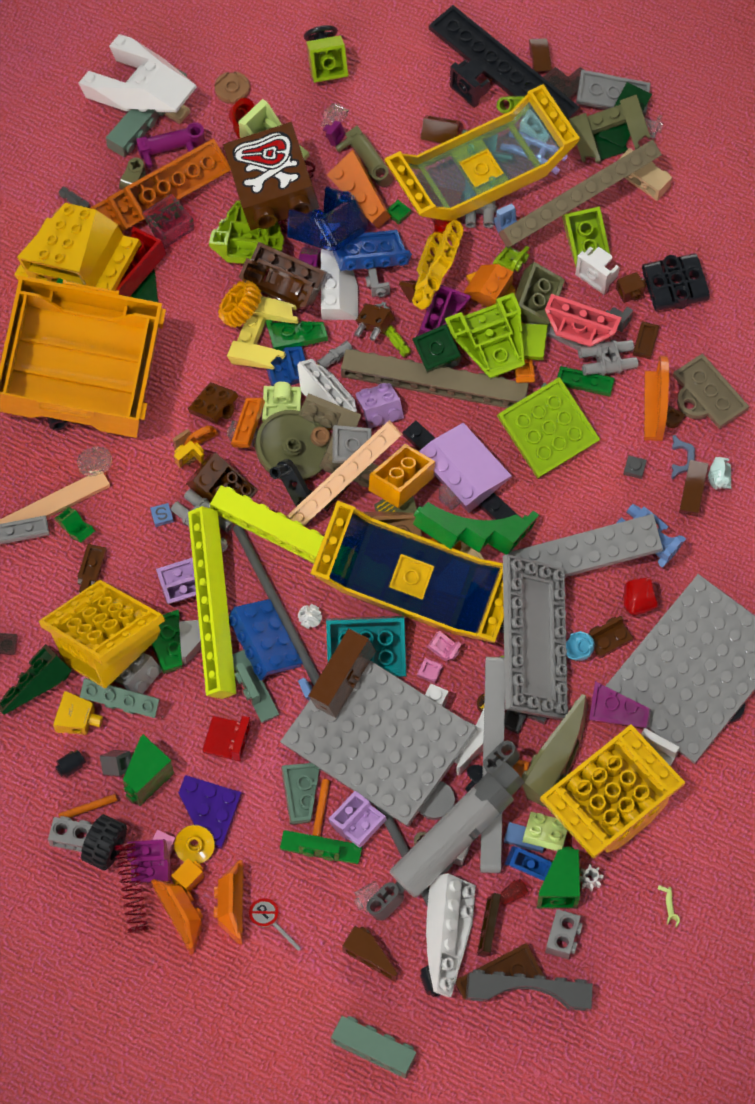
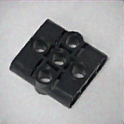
M696 253L679 257L668 255L664 260L642 264L643 276L655 311L673 307L683 309L688 304L710 299L709 289Z

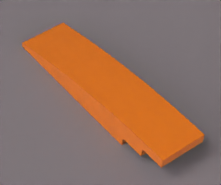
M213 138L90 208L99 211L118 224L121 232L152 216V209L165 202L166 206L231 171Z

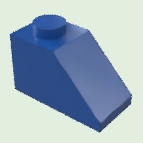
M516 846L511 847L504 863L506 866L543 881L552 864L551 861Z

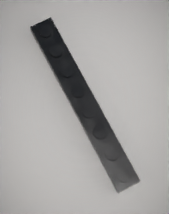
M417 421L413 422L402 432V435L419 451L435 439ZM492 493L478 505L493 520L504 519L516 514L495 493Z

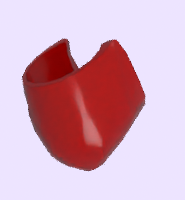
M651 577L634 579L625 583L623 603L629 615H639L657 608L658 602L653 591Z

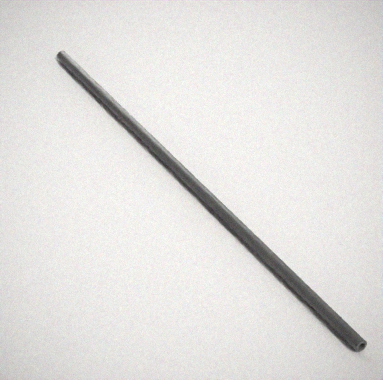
M235 525L233 530L314 686L320 676L244 529ZM376 806L377 810L386 816L387 820L384 824L401 857H403L409 851V848L393 817ZM427 887V888L421 893V896H422L423 900L425 901L427 907H428L429 887Z

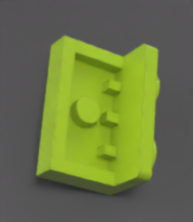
M526 246L521 252L512 247L508 249L505 247L494 259L493 264H499L513 272L519 271L522 264H525L529 258L528 250L530 247Z

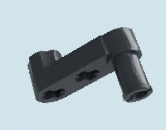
M284 459L270 469V476L273 479L281 478L296 507L313 492L308 489L298 468L290 459ZM296 481L298 485L294 487L292 483Z

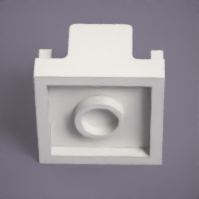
M589 247L585 253L582 251L578 255L575 275L605 295L609 290V285L618 277L620 267L616 265L611 271L608 270L605 266L612 260V255L600 247L594 252L593 248Z

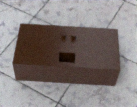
M348 628L308 695L317 709L334 718L338 716L376 652L369 638Z

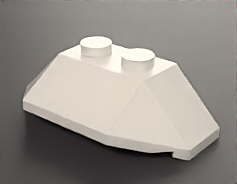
M313 359L298 363L300 389L306 397L309 393L357 412L355 399L330 371L316 364V361Z

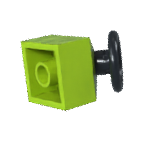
M318 26L304 33L303 38L307 41L310 74L314 83L348 77L345 44L341 35L335 36L338 33V29L335 26Z

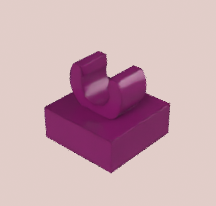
M334 121L332 125L326 124L322 129L326 132L325 137L328 138L330 144L335 147L345 136V131L339 121Z

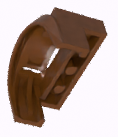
M258 242L252 258H246L239 278L245 283L247 280L253 282L259 287L261 292L275 299L303 309L309 307V305L313 306L327 272ZM267 269H270L269 272H268V274H267V277H266V279H265V281H264L263 279H264V276H265V274H266V272H267Z

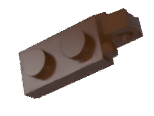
M92 544L87 545L77 576V583L81 585L80 593L98 581L107 552L106 547Z

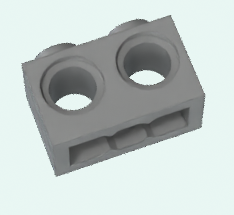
M60 816V818L54 817L48 842L53 847L81 852L86 836L80 839L77 838V835L81 832L87 834L92 824L85 820H80L79 822L72 821L71 818ZM60 829H67L65 834H57Z
M557 909L545 953L568 960L570 953L575 954L577 942H574L575 935H580L583 925L579 923L581 916ZM564 922H569L572 924L573 927L571 929H565L562 926V924ZM564 941L567 943V947L560 948L557 942Z

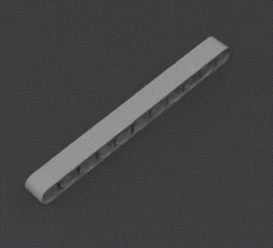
M486 657L483 762L504 741V657ZM483 766V776H484V775L487 773V771L485 770V768H484V766ZM502 813L481 833L480 873H501Z

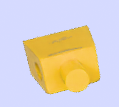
M64 691L53 727L55 732L86 735L90 725L101 727L103 716L94 714L95 708L92 702Z

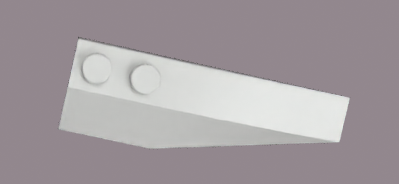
M321 224V269L327 272L321 286V320H356L358 317V285L353 270L340 271L328 242L330 236L342 235L340 225Z

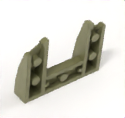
M637 95L620 100V105L589 116L584 113L569 119L571 126L580 138L577 146L583 162L586 161V157H593L596 163H602L593 134L626 122L635 150L640 147L638 142L646 136L649 140L651 139Z

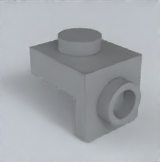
M376 268L368 269V276L365 279L366 286L371 289L372 297L389 295V282L378 284Z

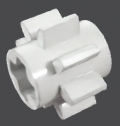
M314 604L303 606L298 612L301 625L307 629L310 626H318L322 620L321 611Z
M589 865L586 870L581 868L580 873L583 876L579 877L580 882H583L582 889L586 887L592 892L595 886L601 887L599 881L603 880L604 876L599 875V867L594 869Z

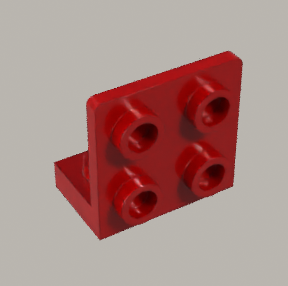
M212 716L202 749L203 753L240 762L251 727L250 717L242 716L241 721L238 722Z

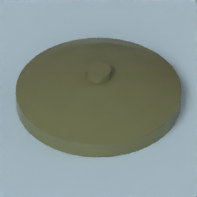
M283 410L272 414L261 424L255 439V450L261 465L270 473V469L275 467L277 463L284 459H290L298 468L304 481L318 475L323 470L319 466L328 443L325 446H316L312 443L310 435L314 428L323 426L318 422L304 419L303 416L299 415L300 411Z

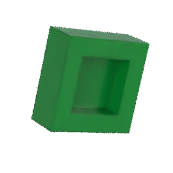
M399 200L387 209L391 215L390 218L398 225L411 214V209Z

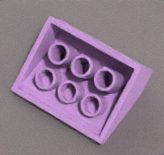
M464 423L435 438L419 451L435 461L434 475L468 513L512 477Z

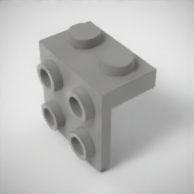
M142 653L114 682L124 685L127 690L143 694L162 672V669L152 656Z

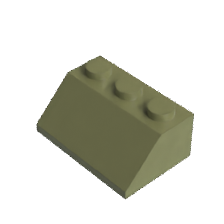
M533 262L524 270L515 297L521 308V322L548 325L550 321L545 308L551 294L560 295L565 279L536 262Z

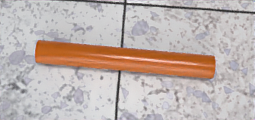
M322 779L313 836L320 837L330 783L327 779Z
M115 794L58 813L59 818L60 816L71 818L117 802Z

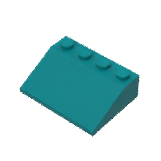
M404 616L326 618L327 662H329L349 628L369 638L376 651L370 661L394 676H406Z

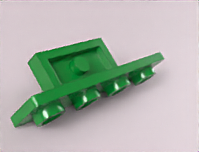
M287 830L283 831L280 850L351 864H359L362 847L359 848L351 842Z

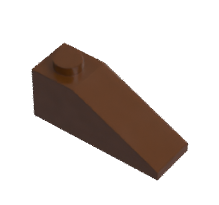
M354 926L342 946V952L396 982L397 972L371 935V932L364 927L358 928Z

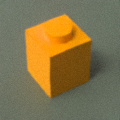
M187 859L171 875L174 884L182 886L185 892H190L204 878L203 868L198 862H192Z

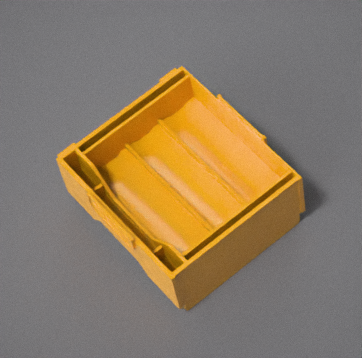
M19 275L0 363V412L29 418L44 416L91 425L102 432L137 438L140 419L145 420L147 403H144L147 382L149 381L159 328L163 329L166 309L162 308V303L119 295L118 290L98 288L63 280V284Z

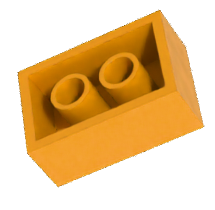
M404 444L370 473L369 491L400 508L434 478L435 461Z

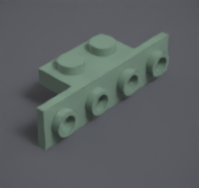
M242 650L233 654L235 678L238 684H242L244 688L242 690L247 701L250 700L261 723L279 716L263 681L259 680L258 676L254 673L253 667L245 655V651Z
M84 678L80 698L105 704V707L112 709L120 708L126 713H138L152 718L156 717L160 701L159 698L112 685L104 689L87 678Z

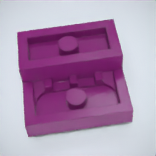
M165 839L127 842V844L136 843V846L131 848L137 849L135 852L127 854V857H138L136 860L129 862L131 865H139L138 868L131 870V873H140L139 876L131 878V881H141L142 883H149L153 879L172 881L170 858Z

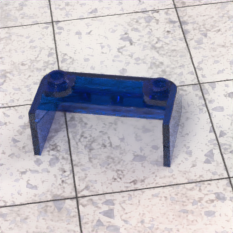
M326 186L323 211L314 209L312 212L304 214L292 209L289 210L287 237L327 251H337L366 232L369 222L351 192L340 191Z

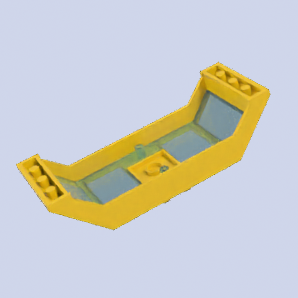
M544 84L528 91L527 95L512 111L418 155L402 154L399 151L384 158V161L419 216L453 221L546 177L578 143L580 138Z

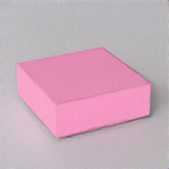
M425 658L417 673V677L435 684L443 665Z

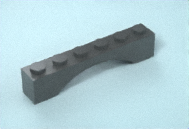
M473 970V973L467 975L466 1000L487 1002L494 996L506 991L529 989L540 991L553 997L568 1010L589 1011L592 1007L593 984L587 983V980L575 979V982H568L567 978L562 977L546 980V976L535 975L534 978H526L525 974L517 973L513 977L505 976V972H493V975L485 974L484 970Z

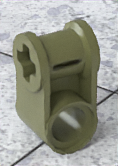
M135 157L128 162L126 170L120 179V190L145 177L146 171L142 159Z

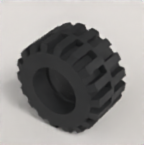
M101 815L93 823L84 840L81 851L82 861L104 871L107 870L116 860L115 857L120 853V851L114 850V846L124 844L127 825L107 815Z

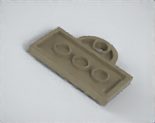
M703 353L673 372V377L683 387L678 394L677 405L686 417L702 419L708 416L718 429H721L749 410L748 404ZM689 402L692 403L694 407L692 409H687L684 406V404Z

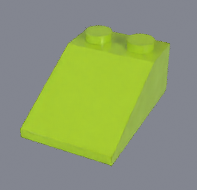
M600 206L562 216L575 267L578 255L582 251L585 253L589 247L593 248V252L600 247L610 254Z

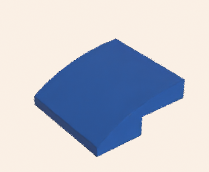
M302 346L285 347L283 349V352L286 354L285 358L276 357L271 362L274 369H267L271 386H274L277 382H287L290 385L300 383L298 363L305 361Z

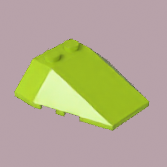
M237 200L227 212L226 218L222 219L217 229H213L211 232L209 247L226 262L244 264L246 258H252L258 242L282 251L284 237L281 234L278 222L268 229L258 228L250 230L241 202Z
M514 293L496 299V304L464 316L460 312L445 318L452 337L490 379L525 366L521 308Z

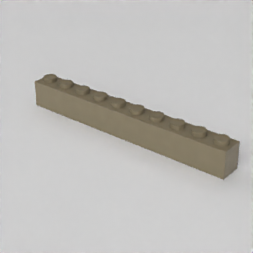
M652 139L506 227L498 234L508 249L657 159L662 154Z
M356 349L345 350L341 366V377L375 384L390 383L392 387L502 408H509L527 397L528 383H516V380H507L504 377H493L490 379L484 373L476 374L470 373L467 370H454L447 366L439 367L427 373L422 363L409 359L401 360L393 356H380L376 353H364Z

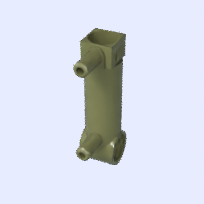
M358 125L345 133L347 138L335 148L338 152H341L351 145L367 168L370 179L373 177L381 187L389 186L393 182V174L367 136L362 133Z

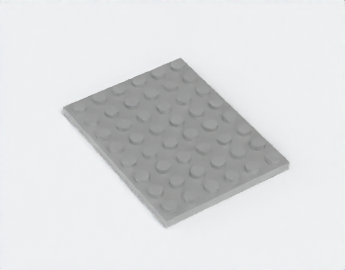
M697 574L607 683L606 687L650 708L648 729L679 746L678 752L695 764L755 691V615Z
M370 661L336 718L317 709L310 699L280 742L409 827L477 729Z

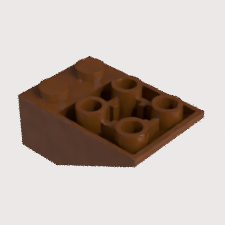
M216 452L204 460L186 483L200 497L207 498L210 503L221 485L230 487L236 493L250 498L257 491L251 483Z

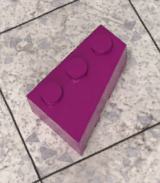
M440 285V288L434 294L430 306L426 310L417 336L446 324L445 318L462 312L467 307L471 296Z

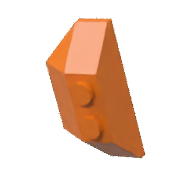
M238 860L218 879V886H214V899H218V906H214V918H217L218 925L238 944H243V860Z
M156 879L151 880L152 888L190 955L195 952L202 929L201 919H203L201 911L198 907H193L191 902L194 900L190 892H185L182 886Z

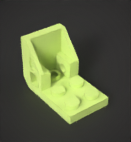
M264 99L239 121L240 138L282 125L268 102ZM300 146L303 158L306 160L310 156L309 152Z

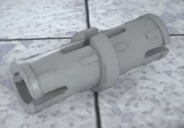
M346 340L337 348L329 350L328 354L316 362L326 369L331 364L338 363L340 358L344 356L346 349L352 350L353 348Z

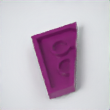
M595 681L589 716L590 721L624 726L632 724L633 727L648 729L650 708Z

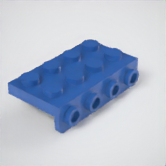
M397 230L330 236L328 240L340 271L408 265L412 255L410 250H405Z
M270 599L233 608L229 614V624L233 627L237 640L241 643L245 655L249 659L254 673L258 676L259 680H265L267 675L301 667L303 662Z

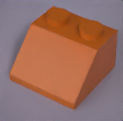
M499 264L481 265L463 293L470 295L471 299L487 307L496 304V299L505 296L513 283L514 272Z

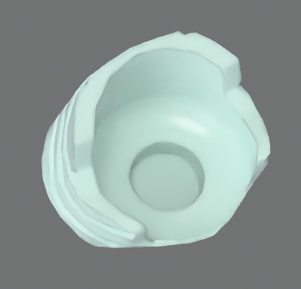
M715 457L708 473V480L715 490L722 488L731 489V464L727 463L729 458Z

